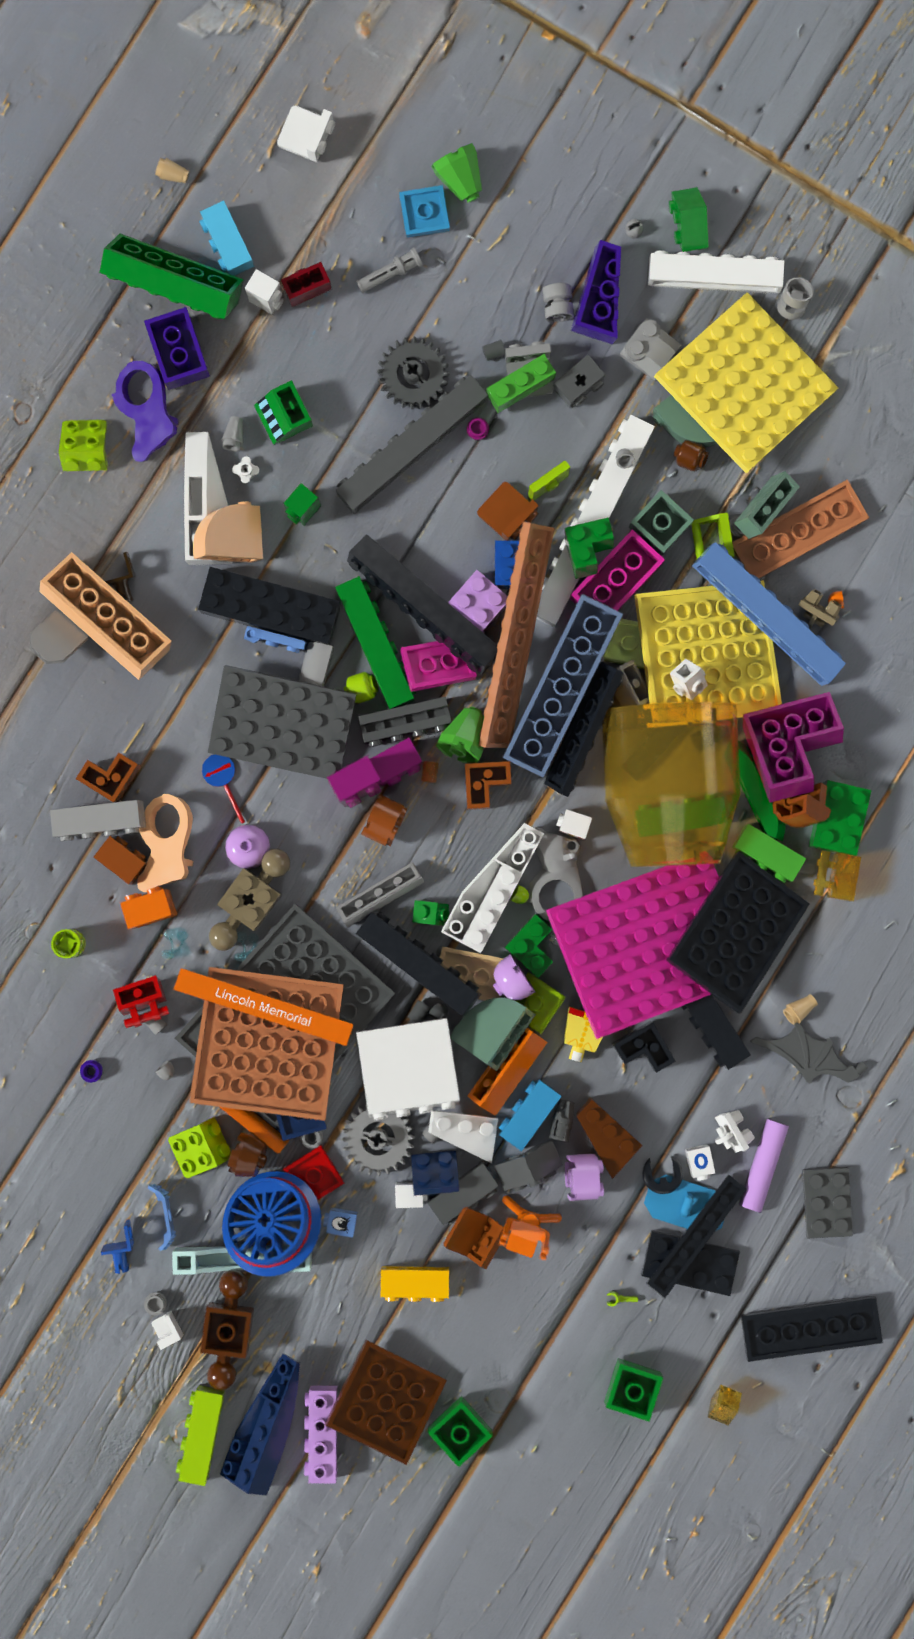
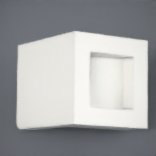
M172 1311L152 1321V1326L159 1337L157 1344L160 1350L181 1340L184 1336Z

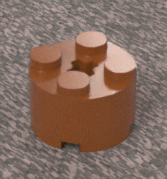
M380 794L370 812L367 825L363 828L361 835L384 846H391L398 831V828L395 826H401L408 809L404 807L405 805Z

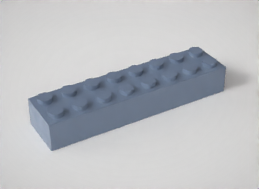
M585 594L581 595L503 756L504 759L541 777L545 776L624 613Z

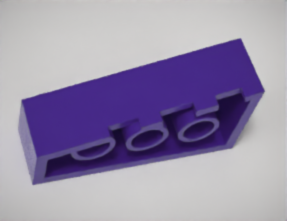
M600 240L596 245L571 328L573 332L609 344H613L618 338L617 320L619 314L621 246Z

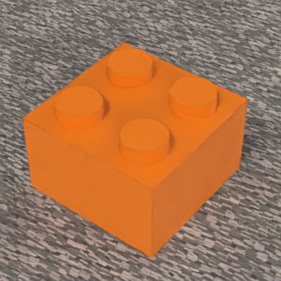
M158 886L146 890L147 894L143 896L141 893L126 896V901L121 902L120 905L127 928L136 929L177 916L170 890Z

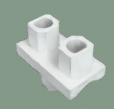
M736 1110L717 1115L715 1119L720 1127L716 1129L719 1137L715 1139L716 1144L724 1143L726 1149L732 1147L735 1153L749 1149L748 1144L755 1137L748 1128L740 1132L737 1124L744 1121L741 1112Z

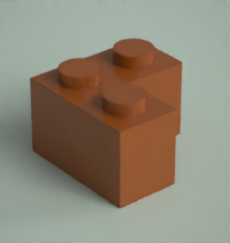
M118 752L107 771L87 760L77 775L76 780L114 803L120 802L142 766Z
M510 761L465 764L467 810L490 809L489 787L511 786Z

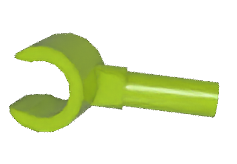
M610 1291L607 1295L615 1296L616 1301L607 1302L606 1304L612 1307L617 1305L618 1302H638V1296L619 1295L616 1291Z

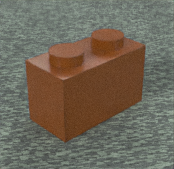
M109 836L94 855V858L127 884L133 885L146 867L147 862L144 860L146 856L137 849L132 851L126 847L129 843L120 836L116 838Z

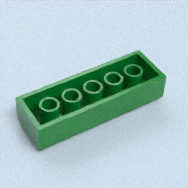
M121 233L104 248L99 272L106 275L109 279L126 282L131 287L142 288L152 295L166 297L173 303H182L189 306L192 310L206 312L216 319H225L238 305L244 279Z

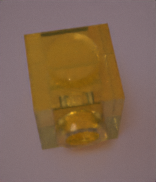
M720 1385L711 1398L707 1417L729 1426L739 1411L742 1393Z

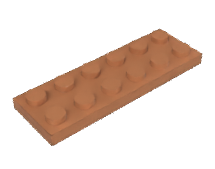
M847 479L774 519L762 534L750 539L743 536L732 542L734 553L744 565V569L749 574H753L760 579L868 520L869 516Z

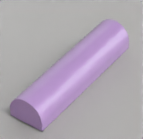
M766 1119L745 1184L746 1191L743 1193L739 1203L740 1206L756 1212H762L788 1132V1125Z

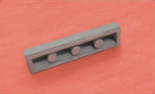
M412 862L337 906L336 909L348 928L369 916L371 912L379 910L424 883V880Z

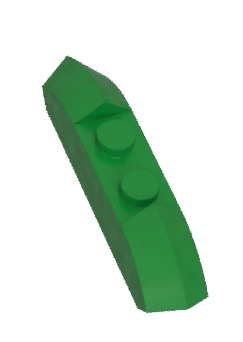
M733 738L726 757L763 833L783 842L785 823L780 821L773 813V802L769 803L759 772L755 768L756 764L751 750L744 743Z

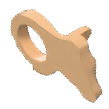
M163 794L148 804L145 809L146 828H139L142 838L151 849L143 873L139 875L137 881L138 889L142 892H147L146 890L154 887L172 884L177 880L186 879L189 873L187 866L193 867L194 861L184 857V851L193 823L190 807L179 797ZM171 804L179 813L180 824L173 836L163 838L156 830L155 817L161 807Z

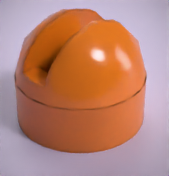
M842 591L831 593L828 597V604L832 599L842 605L841 609H843Z

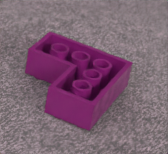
M830 692L743 714V731L769 803L812 792L814 790V775L805 752L843 742L844 727Z
M407 738L370 759L368 755L328 776L327 779L340 803L344 807L349 806L353 808L362 803L361 798L369 795L371 798L382 792L381 787L387 784L391 787L399 783L401 776L407 773L409 776H412L421 771L420 766L423 765V762L411 739Z

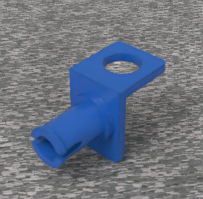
M130 1219L126 1220L124 1224L126 1241L105 1244L101 1250V1255H113L115 1273L120 1274V1270H122V1273L129 1271L126 1252L132 1251L134 1245Z

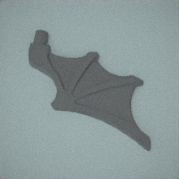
M795 1023L794 1029L780 1039L766 1040L755 1037L750 1040L751 1043L769 1049L788 1060L802 1074L807 1083H812L813 1079L821 1074L833 1075L849 1083L860 1077L861 1073L868 1069L863 1061L855 1067L845 1065L835 1054L833 1042L830 1038H827L826 1041L817 1040L811 1037L799 1023Z

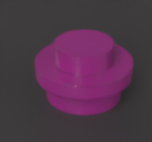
M473 418L467 424V433L474 440L484 439L489 432L488 423L482 418Z

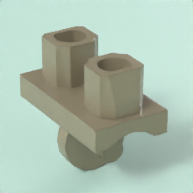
M813 589L798 605L807 610L803 617L809 620L808 625L810 629L814 624L822 628L825 622L833 626L840 617L838 614L842 605L831 599L827 607H823L819 602L824 594L816 589Z

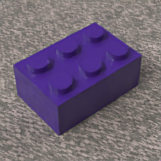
M187 307L144 321L168 391L210 377Z

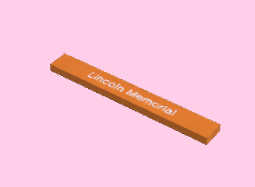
M180 968L173 989L344 1046L348 1044L354 1025Z

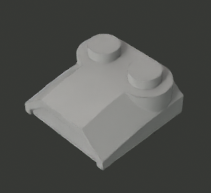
M646 318L629 339L620 356L656 381L655 374L671 360L682 345L663 331L657 322Z

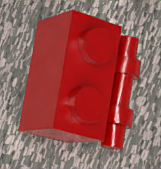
M156 975L113 989L119 1011L123 1015L131 1014V1018L123 1020L126 1028L132 1026L136 1028L142 1026L144 1022L153 1019L157 1021L162 1019V1016L170 1014L167 1006L158 1008L157 1004L167 1000L161 981ZM150 1007L151 1011L139 1015V1010Z

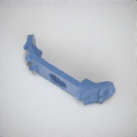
M149 1184L148 1189L154 1192L157 1200L162 1201L167 1231L164 1234V1242L159 1247V1250L162 1251L167 1249L176 1237L169 1203L170 1196H168V1191L161 1188V1185Z

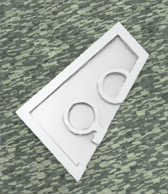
M433 1110L430 1116L428 1132L492 1163L498 1118Z

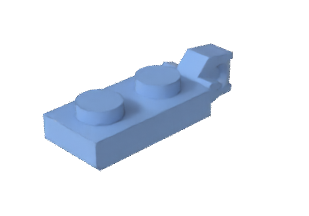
M247 626L244 639L253 643L264 639L266 640L265 645L277 648L279 644L287 645L286 650L300 653V649L306 650L308 645L307 641Z

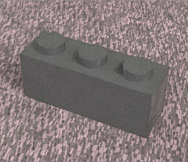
M483 1161L458 1178L459 1192L439 1193L428 1200V1205L442 1225L446 1223L449 1225L453 1224L464 1207L474 1209L479 1205L477 1201L485 1196L487 1199L497 1192L496 1187L499 1184Z

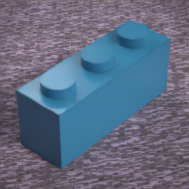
M540 1079L536 1082L532 1080L525 1090L528 1093L523 1101L519 1099L513 1106V1115L510 1119L506 1117L498 1127L501 1129L499 1135L520 1151L525 1148L561 1098V1094Z

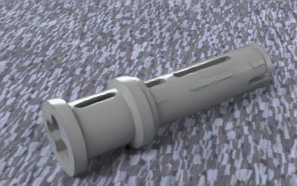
M411 248V252L401 257H394L392 263L357 280V285L362 294L398 274L404 276L406 271L416 266H423L415 248Z

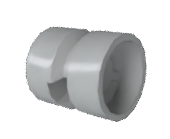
M797 277L790 279L786 283L777 304V309L781 316L789 320H798L804 315L814 292L810 282Z
M554 283L543 287V299L547 303L545 306L546 321L563 322L574 318L573 303L569 302L572 299L571 285L568 283Z

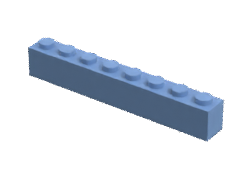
M714 542L708 546L692 565L821 686L829 684L845 666L846 663L837 651L831 650L826 645V641L821 636L815 635L805 621L799 620L793 615V610L778 601L776 594L764 588L759 578L749 574L744 569V565L739 560L733 559L723 545Z

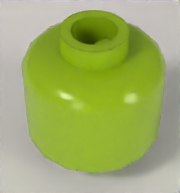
M361 672L348 677L346 686H344V691L357 694L356 704L372 700L379 690L376 678L367 672Z

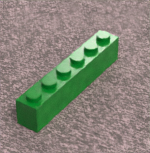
M360 576L336 586L335 589L389 709L401 707L415 701L413 695L417 693L416 691L411 692L409 683H407L404 676L406 674L402 661L398 663L395 654L398 653L394 641L389 642L386 634L389 633L385 621H379L377 614L380 613L376 601H370L368 594L371 593L367 581H361Z

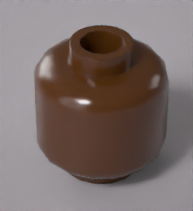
M685 440L682 445L678 444L674 451V456L677 457V465L696 472L699 468H704L709 452H706L705 445Z

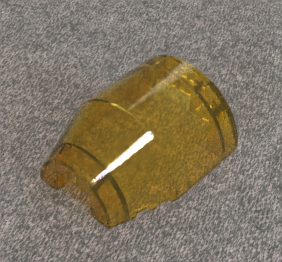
M678 702L609 708L605 714L602 726L605 802L630 867L721 864L730 827L740 798L737 705L723 702Z

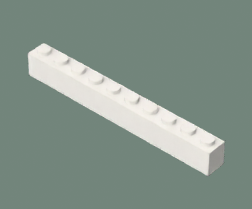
M630 415L628 421L625 419L622 421L618 430L621 432L618 440L614 439L608 450L612 453L608 460L604 458L599 468V471L602 473L599 479L594 478L589 488V491L592 493L589 499L584 498L579 508L582 513L579 519H573L571 526L610 518L655 426L633 415ZM624 448L629 449L634 456V464L626 469L620 468L616 463L617 452ZM565 538L559 550H562L559 559L555 557L549 568L552 570L550 577L544 578L543 591L536 618L554 628L579 578L575 579Z

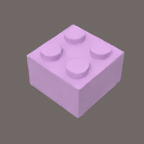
M476 570L448 604L484 633L506 608L508 596Z

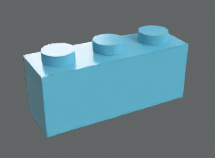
M221 201L200 211L202 220L199 221L204 233L209 232L212 238L208 241L213 252L218 251L221 257L218 262L222 271H227L228 274L235 276L254 267L252 258L225 202Z

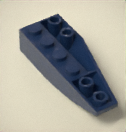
M282 1354L237 1428L220 1472L221 1476L247 1494L267 1496L290 1431L297 1397L300 1363L286 1354Z

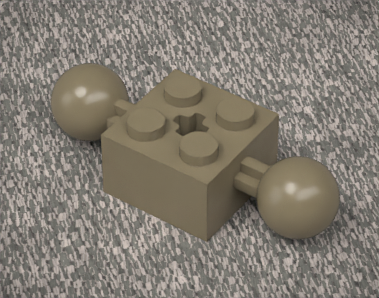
M281 849L267 851L262 858L261 865L263 870L258 877L245 868L236 877L217 904L228 912L230 916L226 922L215 924L209 932V941L215 949L226 951L236 944L238 939L236 929L241 922L251 930L257 931L282 896L269 883L274 877H281L289 870L290 859L286 852ZM253 894L254 904L246 905L245 896Z

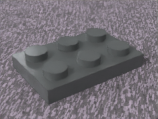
M849 1168L802 1169L806 1238L853 1236Z

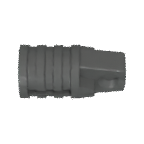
M559 1099L553 1116L549 1138L569 1142L574 1116V1102Z

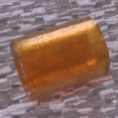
M423 761L422 782H437L439 763Z

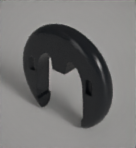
M672 1155L673 1180L670 1183L667 1182L666 1177L660 1178V1183L657 1184L652 1177L650 1158L644 1164L642 1171L644 1183L651 1191L657 1194H669L675 1191L682 1182V1166Z

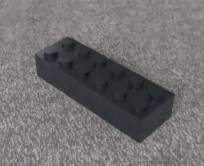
M210 567L198 610L201 614L307 642L330 645L341 603L338 600Z

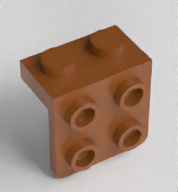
M503 482L478 509L477 515L505 541H510L512 538L516 540L519 537L523 522L531 523L539 514L537 512L539 505L533 499L529 502L508 482Z
M464 1207L443 1245L451 1251L467 1256L480 1267L487 1269L500 1246L499 1242L504 1226L486 1214L469 1207Z

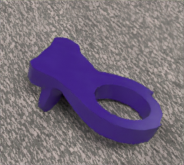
M145 361L127 363V366L118 376L116 393H113L112 397L117 408L126 416L135 420V444L132 448V456L135 461L144 462L149 459L154 451L165 446L168 440L177 434L176 425H179V421L176 417L169 416L167 413L166 387L160 370ZM145 371L153 383L152 393L145 403L136 405L130 400L128 384L134 374Z

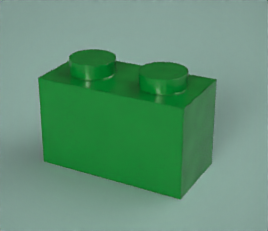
M300 483L284 502L285 513L294 524L301 523L305 526L321 507L319 498Z

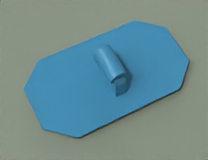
M663 1175L654 1179L659 1184L660 1178L666 1177L667 1182L670 1183L673 1180V1176ZM682 1180L680 1186L669 1194H657L648 1188L644 1204L652 1218L687 1229L716 1190ZM723 1220V1222L720 1224V1226L717 1228V1230H719V1229L722 1228L723 1223H724V1220Z

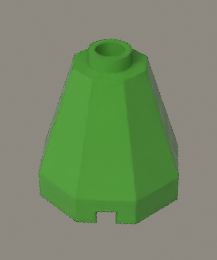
M473 143L462 146L456 152H451L433 163L431 167L435 175L461 201L467 200L469 203L480 197L478 193L482 191L477 152Z
M476 707L464 708L441 733L436 747L448 757L452 758L453 754L459 756L457 761L462 763H478L483 752V747L479 746V734L484 721L482 711Z

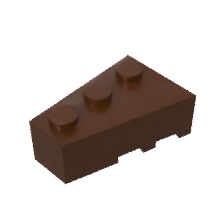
M591 1097L577 1111L576 1116L613 1179L643 1145Z

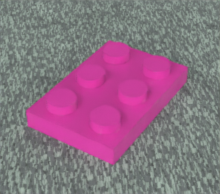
M434 641L400 649L411 692L471 681L477 677L476 672L470 670L466 662L460 657H455L444 643Z

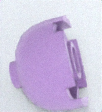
M247 824L238 826L231 831L226 839L225 849L227 857L239 868H257L261 865L264 854L270 850L269 837L257 826Z
M511 954L497 964L494 969L496 983L493 984V987L499 996L504 994L508 999L516 1001L527 998L535 993L530 981L527 980L524 972Z

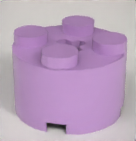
M594 1153L566 1155L569 1162H565V1185L571 1189V1193L567 1194L569 1201L594 1200L604 1196L603 1183H600V1174H603L602 1160H598Z

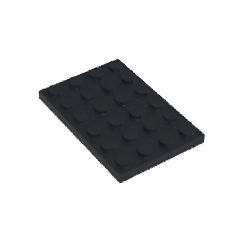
M737 851L666 961L738 1014L742 1013L810 903L767 871L761 869L759 865L740 851Z

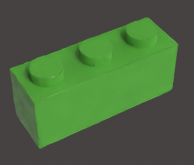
M543 354L487 388L488 398L497 413H500L555 380L556 372L546 355Z
M750 824L744 826L732 846L736 852L740 851L746 857L755 861L761 869L765 871L768 869L775 873L773 877L782 883L786 881L793 882L806 860L805 857Z

